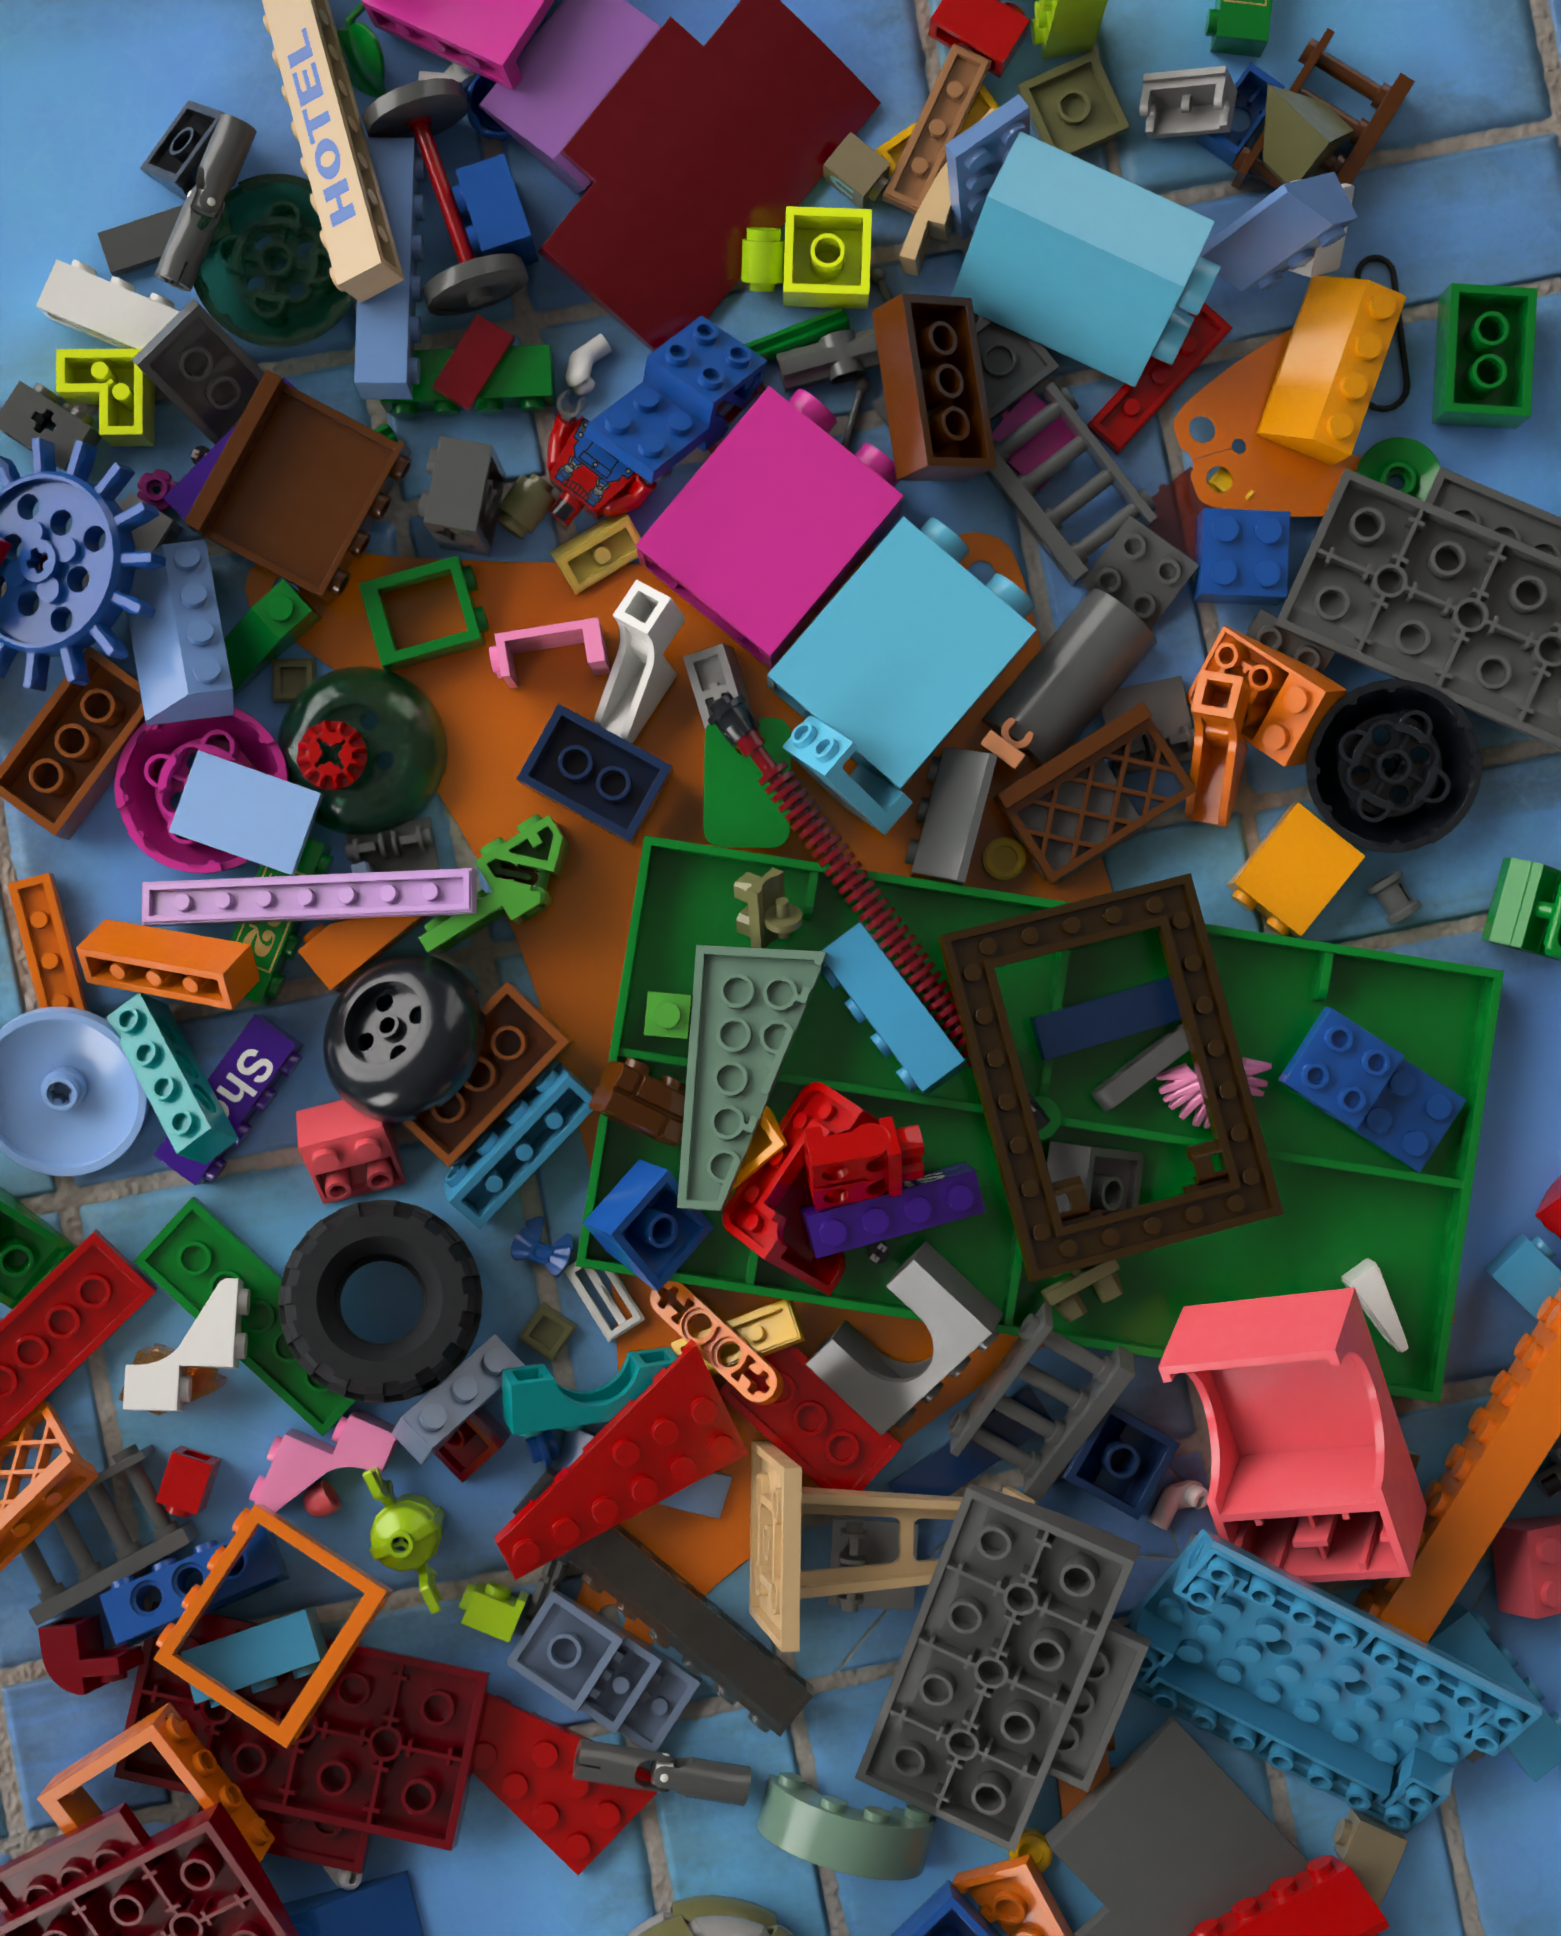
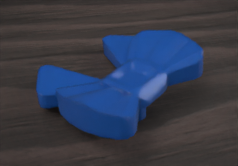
M538 1216L527 1220L525 1223L526 1228L520 1230L512 1242V1258L516 1261L530 1259L532 1262L546 1266L553 1277H559L566 1270L571 1253L574 1251L571 1234L566 1233L550 1246L540 1242L544 1227V1217Z

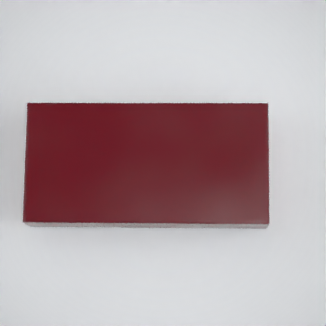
M476 314L432 385L433 390L466 411L471 412L515 341L514 336Z

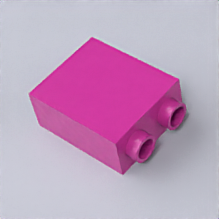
M770 386L767 387L635 545L642 566L769 670L776 665L900 516L904 497L902 493L895 489L900 480L896 478L894 462L887 455L868 443H864L855 455L828 434L837 424V420L830 410L817 398L805 390L798 389L787 401Z

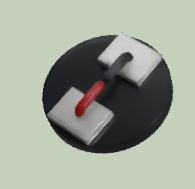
M205 446L195 447L191 452L192 462L196 465L210 449Z
M875 1242L868 1249V1257L873 1263H884L889 1257V1249L884 1243Z

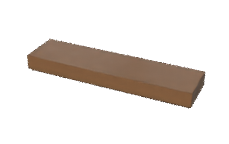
M953 43L883 193L882 201L913 215L917 213L934 179L947 162L945 144L960 134L991 68L992 60Z

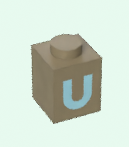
M850 132L824 163L823 179L856 206L863 209L870 200L876 203L883 196L889 183L890 163Z

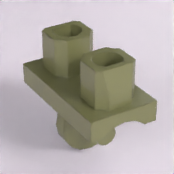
M772 868L762 877L746 872L734 883V898L748 903L739 912L736 919L737 932L750 937L751 948L767 949V946L776 939L785 940L790 938L791 932L799 929L802 925V912L800 908L789 904V900L785 898L784 871Z
M1111 1260L1070 1271L1069 1276L1044 1288L1040 1292L1046 1303L1050 1306L1054 1305L1058 1313L1069 1323L1088 1312L1077 1292L1091 1284L1102 1303L1123 1294L1122 1286L1116 1273L1120 1267L1116 1260ZM1062 1274L1055 1275V1276H1053V1277H1054V1278H1057V1277L1061 1276Z

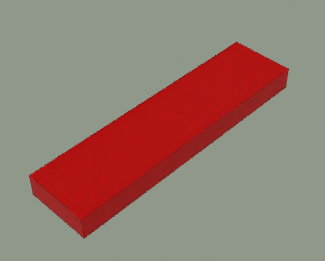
M1205 302L1197 316L1189 313V315L1195 318L1172 366L1150 356L1136 386L1132 387L1125 383L1087 424L1090 431L1116 455L1127 446L1231 332L1233 327Z

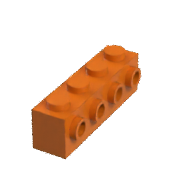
M105 919L76 947L87 983L233 1010L260 980L251 944Z

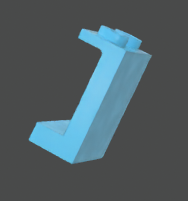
M812 715L808 716L803 723L793 730L791 737L782 746L842 807L884 835L913 803L902 791L860 764L848 775L843 770V765L856 751L857 746L850 739Z

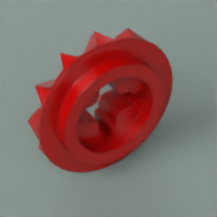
M324 720L313 727H309L298 742L296 761L304 777L313 785L326 790H338L353 784L361 776L367 762V749L363 738L353 727L343 721ZM323 741L332 748L338 744L341 746L345 741L347 742L338 753L341 759L340 762L344 765L343 769L330 761L316 767L324 757V752L321 750L322 746L319 742Z

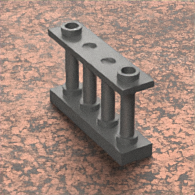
M1051 382L1046 386L1043 395L1049 404L1002 441H993L997 467L985 472V474L1069 584L1074 586L1088 572L1085 566L1089 561L1087 557L1113 538L1130 514L1147 527H1151L1157 519V516L1154 514L1157 507L1144 489H1140L1137 492L1076 412L1079 406L1072 394L1064 387L1059 390ZM1058 418H1061L1075 438L1026 476L1022 473L1016 476L1007 465L1011 461L1010 455ZM1086 451L1101 472L1053 509L1047 507L1042 510L1033 498L1037 494L1036 489ZM1112 485L1127 505L1078 543L1072 541L1068 544L1059 532L1063 528L1061 523Z
M1045 1302L1036 1315L1031 1313L1025 1318L1019 1329V1338L966 1410H959L952 1418L948 1427V1433L951 1434V1454L958 1457L970 1440L1019 1467L1024 1477V1494L1037 1502L1042 1499L1135 1376L1133 1353L1118 1345L1110 1357L1104 1356L1100 1358L1053 1331L1052 1306ZM1042 1344L1093 1373V1379L1085 1390L1083 1388L1076 1390L1028 1363V1361ZM1016 1377H1019L1068 1405L1069 1411L1061 1421L1055 1420L1052 1422L1004 1394ZM995 1409L1045 1437V1443L1037 1453L1032 1451L1029 1454L981 1427L991 1411Z
M135 1443L113 1455L112 1458L116 1464L99 1472V1477L84 1490L89 1495L118 1550L114 1553L117 1561L104 1568L100 1561L95 1563L67 1508L53 1522L80 1571L76 1574L79 1579L78 1582L67 1588L64 1587L62 1581L57 1583L35 1540L21 1552L41 1591L38 1594L41 1602L29 1610L36 1626L110 1587L112 1582L130 1576L184 1547L200 1535L192 1520L179 1526L176 1520L171 1521L163 1504L155 1502L157 1493L140 1462L156 1452L152 1444L139 1451ZM123 1470L127 1474L156 1529L153 1532L155 1540L142 1547L138 1540L133 1542L102 1481Z

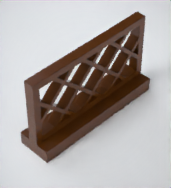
M1144 701L1004 789L993 798L1000 811L1004 812L1050 884L1197 791L1151 720L1153 715ZM1144 732L1148 734L1156 747L1153 762L1129 758L1132 740ZM1125 745L1123 756L1111 754ZM1160 755L1168 766L1159 764ZM1102 759L1121 762L1116 786L1092 781L1097 762ZM1127 764L1151 769L1146 792L1122 787ZM1088 769L1087 779L1075 777ZM1157 771L1173 774L1183 790L1170 798L1152 794ZM1072 782L1085 785L1080 809L1056 804L1059 787L1062 784ZM1091 787L1115 792L1110 816L1086 810ZM1052 791L1050 802L1039 800ZM1121 794L1144 799L1141 817L1134 821L1116 817ZM1151 800L1161 802L1160 805L1148 812ZM1029 805L1049 808L1044 832L1027 829L1017 813ZM1054 810L1079 815L1074 839L1049 834ZM1084 817L1108 822L1105 840L1098 844L1080 840ZM1114 823L1125 825V827L1112 835ZM1032 836L1042 838L1040 848ZM1048 840L1072 845L1069 862L1056 871L1053 870L1045 857ZM1078 846L1089 849L1076 858Z

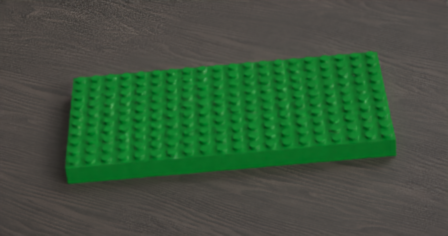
M644 835L608 1063L610 1061L625 1063L628 1057L649 1066L651 1069L648 1075L659 1081L665 1075L686 1085L689 1038L644 1035L648 991L693 995L696 945L751 948L750 937L738 933L736 927L738 914L748 903L734 898L733 888L734 883L746 872L762 877L772 868L784 871L785 898L789 900V904L797 906L802 912V925L800 928L791 932V936L788 939L772 941L767 946V949L822 951L861 922L858 917L864 913L863 909L856 913L853 912L851 908L858 902L854 900L848 904L845 901V898L851 893L849 891L843 895L839 893L838 889L844 883L841 882L834 886L831 881L838 875L834 873L828 877L825 874V871L831 867L829 864L821 868L817 862ZM858 869L856 872L860 874L864 870ZM867 871L869 876L863 880L864 883L871 879L874 880L876 884L870 888L871 892L878 888L883 892L876 898L878 902L885 897L888 899L889 903L883 907L885 911L892 906L894 907L896 912L889 916L892 920L898 915L902 918V921L896 925L898 929L905 924L908 926L909 930L903 936L907 938L912 933L914 934L916 939L909 944L912 947L918 943L922 945L923 948L916 952L918 956L924 952L928 953L930 957L923 961V963L927 965L933 961L936 964L930 972L932 974L938 970L942 972L943 975L937 979L938 983L945 979L949 982L938 936L1071 903L874 871ZM867 918L865 921L861 922V924L865 928V926L868 923H870L871 920ZM1205 924L1241 1058L1247 1057L1272 1064V1069L1253 1075L1268 1081V1086L1257 1087L1265 1093L1263 1097L1252 1096L1284 1214L1115 1259L1120 1267L1116 1273L1119 1277L1123 1294L1102 1303L1091 1284L1077 1292L1088 1312L1067 1323L1053 1305L1052 1330L1079 1346L1114 1351L1120 1345L1134 1355L1162 1359L1183 1306L1345 1289L1346 1286L1341 1281V1276L1364 1259L1369 1258L1376 1262L1381 1270L1409 1347L1403 1353L1397 1352L1390 1347L1363 1311L1389 1393L1393 1396L1440 1403L1504 971ZM874 927L868 933L873 935L878 930ZM1157 928L995 968L1027 1092L1032 1094L1051 1120L1038 1131L1045 1160L1047 1161L1050 1141L1142 1152L1145 1155L1139 1205L1184 1194L1183 1187L1195 1184L1193 1177L1196 1175L1192 1161L1188 1160L1185 1147L1211 1141L1214 1138L1211 1127L1209 1129L1203 1128V1122L1199 1127L1192 1125L1195 1109L1182 1120L1179 1117L1182 1105L1171 1110L1168 1107L1171 1101H1163V1097L1167 1093L1160 1094L1158 1088L1168 1080H1156V1076L1120 1104L1106 1112L1101 1109L1091 1096V1092L1099 1084L1174 1026L1182 1022V1020L1046 1061L1040 1059L1030 1018L1170 976ZM881 936L880 938L874 941L878 945L885 939L883 938V936ZM888 945L881 950L885 954L892 948ZM894 954L892 957L889 958V960L892 963L898 957L896 954ZM903 963L896 967L898 972L905 967ZM908 972L902 978L906 981L911 977V974ZM820 973L767 1103L778 1125L799 1093L807 1085L814 1082L824 1083L877 1119L892 1116L895 1129L918 1124L925 1149L924 1155L921 1156L924 1173L963 1162L970 1165L976 1170L986 1212L879 1241L884 1243L889 1249L888 1259L881 1264L873 1263L868 1257V1249L872 1244L843 1251L842 1253L845 1255L846 1260L845 1271L831 1295L828 1296L764 1260L729 1233L723 1226V1211L701 1210L714 1228L668 1281L922 1321L886 1286L897 1269L927 1241L1004 1313L995 1329L1001 1334L1018 1336L1019 1329L1025 1318L1031 1313L1036 1315L1044 1302L1046 1303L1040 1291L1069 1276L1070 1272H1066L1057 1278L1052 1276L1033 1282L1028 1281L975 1077L972 1073V1067H965L926 1097L923 1096L919 1089L911 1093L896 1073L902 1066L893 1054L884 1058L870 1039L876 1032L869 1022L865 1019L859 1024L845 1006L844 1002L849 1000L850 997L841 985L833 989ZM915 981V982H914L913 984H911L909 987H910L911 990H912V989H914L918 984H917V982ZM950 984L943 989L945 992L951 989ZM922 990V991L919 992L916 996H917L918 999H919V998L922 997L925 993H924L923 990ZM926 1001L923 1004L924 1007L926 1008L928 1005H930L931 1001ZM1324 1007L1333 1008L1405 1055L1403 1059L1466 1099V1102L1420 1173L1403 1164L1345 1125L1327 1116L1312 1106L1308 1100L1294 1093L1278 1081ZM937 1009L930 1012L932 1017L938 1013ZM942 1018L937 1021V1024L940 1026L945 1020ZM949 1027L943 1032L947 1034L951 1031V1028ZM954 1037L950 1041L953 1044L958 1040V1038ZM961 1046L957 1050L960 1053L962 1050L965 1049V1047ZM1190 1050L1161 1072L1186 1063L1190 1069L1195 1071ZM969 1055L964 1058L965 1062L970 1059ZM600 1114L583 1222L639 1159L669 1170L679 1182L681 1140L675 1147L663 1144ZM1218 1153L1210 1155L1214 1171L1222 1170ZM738 1186L733 1191H731L728 1201L730 1200ZM582 1222L576 1266L636 1276L611 1256Z

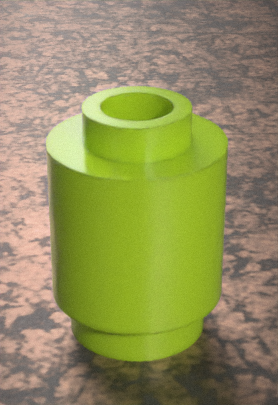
M767 227L747 228V238L742 239L741 281L750 283V291L772 292L775 291V284L784 283L785 240L781 239V229Z

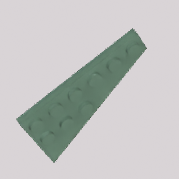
M696 945L677 1208L724 1211L827 959V952Z

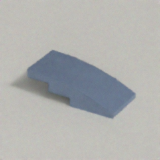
M555 1589L550 1592L505 1662L506 1665L575 1713L581 1710L612 1733L616 1734L619 1731L645 1750L657 1752L703 1680L631 1632Z

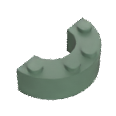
M781 1772L779 1776L769 1775L757 1828L775 1846L818 1866L864 1878L908 1880L922 1874L936 1823V1817L930 1816V1813L913 1805H906L905 1809L894 1806L890 1811L874 1806H866L864 1810L847 1806L848 1802L842 1798L832 1795H821L814 1790L811 1784L805 1783V1779L797 1774Z

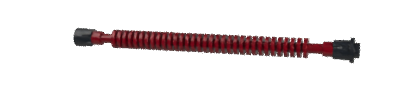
M728 693L709 707L713 714L707 720L711 726L716 725L731 746L736 744L745 758L751 757L763 774L757 782L760 786H764L768 782L770 783L764 790L766 794L770 795L776 791L777 794L771 798L774 805L780 801L784 802L778 807L780 813L782 814L788 809L790 810L784 818L788 823L796 818L797 821L791 828L794 832L800 828L804 829L798 837L801 841L808 836L810 837V840L804 844L808 850L814 846L817 847L811 853L814 859L820 855L824 856L818 862L819 866L823 868L830 864L831 867L825 871V874L828 877L834 873L838 875L831 882L834 886L841 882L844 883L838 889L841 895L847 891L851 893L845 898V901L848 904L854 900L858 902L851 908L853 912L856 913L863 909L864 913L858 917L861 922L867 918L871 920L865 926L867 931L869 932L874 927L877 928L878 931L871 935L873 939L877 940L883 936L885 940L878 944L879 947L884 949L889 945L892 948L885 953L887 958L889 959L894 954L897 955L898 958L892 962L893 966L896 968L903 963L905 967L899 971V974L902 977L908 972L911 974V977L905 982L908 986L915 981L918 985L912 991L917 995L923 990L925 994L919 1000L922 1004L928 1000L931 1001V1004L926 1007L927 1011L930 1013L937 1009L938 1013L933 1016V1019L936 1022L942 1018L945 1020L940 1025V1028L943 1031L949 1027L951 1028V1031L946 1036L949 1040L957 1037L958 1040L953 1045L956 1049L964 1046L965 1049L960 1054L963 1058L967 1057L968 1051L956 1005L950 999L953 996L952 990L950 989L947 992L943 990L950 984L948 980L945 979L941 983L937 982V979L943 975L940 970L934 974L930 972L936 964L931 961L925 965L923 961L930 957L928 953L924 952L920 956L916 953L923 948L922 945L918 943L912 947L909 944L916 939L914 934L912 933L905 938L903 934L909 930L908 926L905 924L900 929L896 926L902 921V918L899 915L893 920L889 917L896 912L894 907L892 906L885 911L883 907L889 903L888 899L885 897L879 902L876 899L883 892L880 888L873 892L870 891V888L876 883L873 879L864 883L863 880L869 874L866 870L860 874L856 872L863 866L860 861L853 865L850 864V861L856 857L853 852L844 856L843 852L849 846L846 842L839 847L836 845L842 837L839 833L832 838L830 837V834L836 830L832 824L824 829L823 825L829 819L826 815L819 819L816 818L822 812L819 806L810 810V807L816 803L812 797L806 801L803 800L809 794L806 788L799 792L796 791L802 785L801 781L797 779L790 783L795 773L790 770L784 774L783 771L789 767L786 761L777 765L763 745L766 741L757 731L759 724L744 705L745 698L742 695L733 698ZM970 1059L966 1062L969 1068L972 1067ZM1028 1092L1037 1130L1039 1131L1051 1120L1032 1094Z

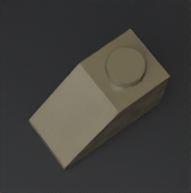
M1350 1808L1346 1819L1341 1818L1335 1828L1333 1835L1334 1849L1338 1859L1350 1866L1380 1909L1408 1840L1400 1830L1390 1828L1384 1822Z

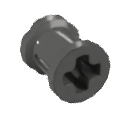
M1400 869L1390 873L1367 888L1370 895L1375 894L1387 913L1388 917L1386 920L1389 925L1403 920L1422 907L1419 900L1413 899L1401 880L1403 873Z

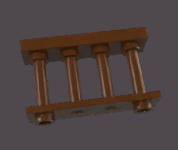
M1327 28L1319 42L1311 38L1298 60L1304 67L1289 91L1324 101L1354 130L1348 140L1355 145L1349 156L1345 157L1339 154L1337 157L1331 154L1319 166L1328 173L1335 172L1341 184H1352L1415 81L1400 73L1392 86L1385 82L1382 86L1325 51L1335 33ZM1314 67L1319 68L1371 100L1370 106L1377 109L1370 122L1364 118L1358 121L1304 88L1303 85ZM1264 131L1253 148L1247 145L1243 147L1231 167L1238 171L1231 184L1234 188H1240L1248 173L1274 189H1278L1283 185L1262 165V160L1258 158L1263 151Z

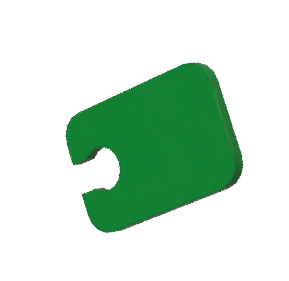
M759 717V731L766 741L763 746L777 765L786 761L789 767L783 771L785 774L791 770V756L782 746L791 737L790 728L781 719ZM710 724L707 725L705 730L703 830L705 838L709 843L718 847L774 848L781 846L789 837L790 822L788 823L784 817L790 810L788 809L784 813H780L778 807L784 802L780 801L774 805L771 798L777 794L776 791L767 795L764 790L770 783L768 782L764 786H760L757 782L763 774L751 757L745 758L735 750L734 745L731 746L717 726H711Z

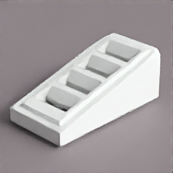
M1366 1258L1341 1276V1281L1346 1288L1355 1287L1362 1310L1387 1344L1397 1352L1403 1353L1409 1347L1381 1270L1376 1262Z

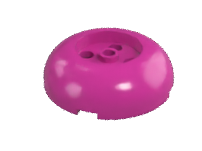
M235 707L234 715L148 726L144 722L125 745L115 775L117 809L120 810L123 822L128 830L127 833L143 852L157 862L183 872L199 874L218 873L236 868L248 862L249 860L170 833L169 829L176 812L172 807L171 800L175 794L183 793L190 773L187 764L188 758L197 753L198 750L290 782L284 755L273 736L255 718Z

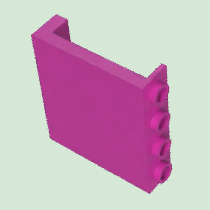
M362 0L361 2L374 27L514 90L522 78L516 60L555 0Z

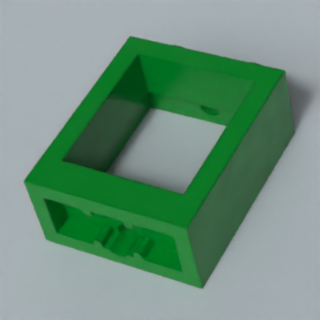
M458 555L358 584L380 663L387 672L486 645L483 632L490 631L483 606L475 608L471 594L472 591L478 590L471 565L463 566ZM452 574L468 630L399 650L383 593Z

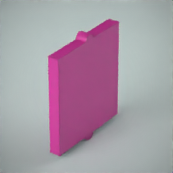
M1030 391L1010 412L1006 411L1003 413L1002 422L992 432L993 441H1002L1046 407L1047 404ZM1058 418L1011 454V461L1007 465L1019 475L1022 473L1026 476L1073 440L1075 436L1063 420ZM1049 480L1039 486L1037 490L1040 492Z

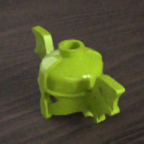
M378 1467L362 1473L373 1498L385 1505V1508L376 1515L370 1531L371 1547L369 1551L373 1559H378L385 1567L400 1572L417 1569L419 1589L431 1614L440 1612L439 1601L443 1600V1597L435 1583L437 1572L430 1567L428 1561L436 1555L443 1535V1518L445 1513L441 1505L436 1506L429 1498L411 1493L402 1494L396 1498L393 1493L391 1480L385 1481ZM399 1537V1541L393 1543L394 1538ZM403 1546L406 1550H398L397 1547Z

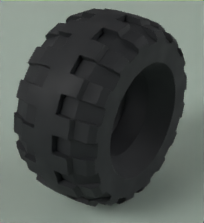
M374 1200L354 1203L340 1208L326 1218L321 1219L306 1232L305 1236L293 1250L285 1266L280 1285L278 1306L281 1327L287 1345L297 1362L311 1378L326 1389L345 1398L365 1403H390L407 1400L429 1391L460 1365L468 1354L478 1332L482 1316L483 1294L480 1275L474 1257L464 1240L449 1224L434 1213L417 1205L397 1200ZM389 1261L404 1266L417 1278L423 1292V1310L418 1323L406 1336L390 1343H372L356 1336L346 1325L341 1313V1294L347 1280L356 1270L372 1262Z

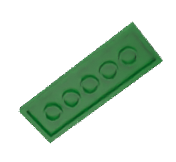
M192 1197L133 1261L195 1319L221 1280L226 1278L242 1280L244 1282L243 1289H250V1310L248 1315H242L241 1333H247L248 1335L246 1359L239 1360L321 1436H324L357 1401L345 1398L326 1389L311 1378L300 1366L287 1345L281 1327L278 1305L282 1276L198 1198Z

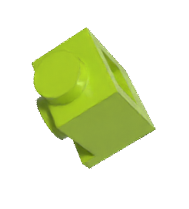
M488 1581L487 1585L479 1582L477 1586L468 1583L458 1607L466 1610L461 1624L509 1643L530 1593L522 1590L517 1598L510 1595L512 1592L510 1588L498 1582Z

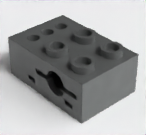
M440 436L438 448L432 447L429 453L427 473L432 474L430 490H423L419 503V517H424L423 523L440 548L490 557L497 525L495 518L499 514L497 508L501 503L506 473L492 445Z

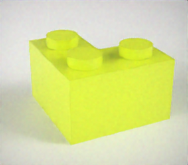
M56 349V392L70 405H99V435L112 447L155 446V384L132 361L142 349Z

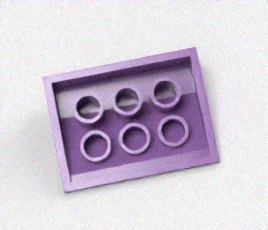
M563 0L517 58L516 63L522 78L515 89L512 90L496 83L478 106L577 194L585 190L592 181L565 159L560 152L652 40L661 26L626 0Z

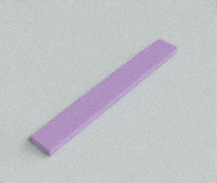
M473 868L142 882V925L149 927L477 914V870Z

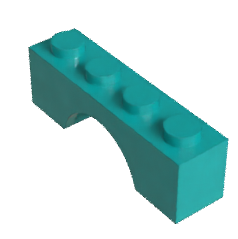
M670 1347L628 1352L621 1369L610 1381L600 1387L584 1391L568 1389L558 1384L545 1364L501 1369L503 1419L513 1435L518 1434L522 1437H535L542 1434L545 1430L561 1428L566 1431H576L583 1429L586 1424L600 1422L607 1424L630 1400H636L654 1382L652 1378L663 1367L667 1369L678 1356Z

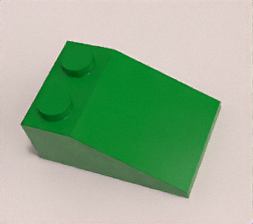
M0 1186V1302L13 1309L77 1246Z

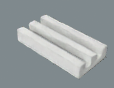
M576 1262L567 1266L564 1272L608 1342L645 1320L643 1313L618 1273L605 1271L633 1316L628 1320L625 1319L595 1269L577 1267ZM581 1268L585 1270L619 1326L612 1329L578 1276L577 1271Z

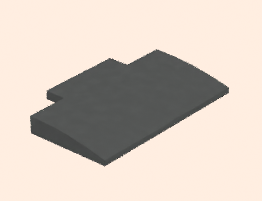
M1442 467L1437 471L1424 501L1345 468L1274 627L1394 679L1411 680L1427 684L1445 693L1464 709L1561 750V517Z
M969 1483L855 1778L1015 1853L1047 1774L1086 1792L1089 1791L1151 1642L1150 1638L1111 1621L1141 1546L1061 1513Z
M1173 1716L1168 1718L1045 1835L1051 1850L1104 1904L1100 1910L1074 1933L1075 1936H1187L1194 1932L1195 1926L1200 1922L1221 1917L1232 1911L1231 1908L1236 1902L1244 1898L1257 1897L1269 1890L1270 1884L1275 1880L1287 1876L1292 1877L1307 1869L1306 1865L1309 1863L1305 1856Z

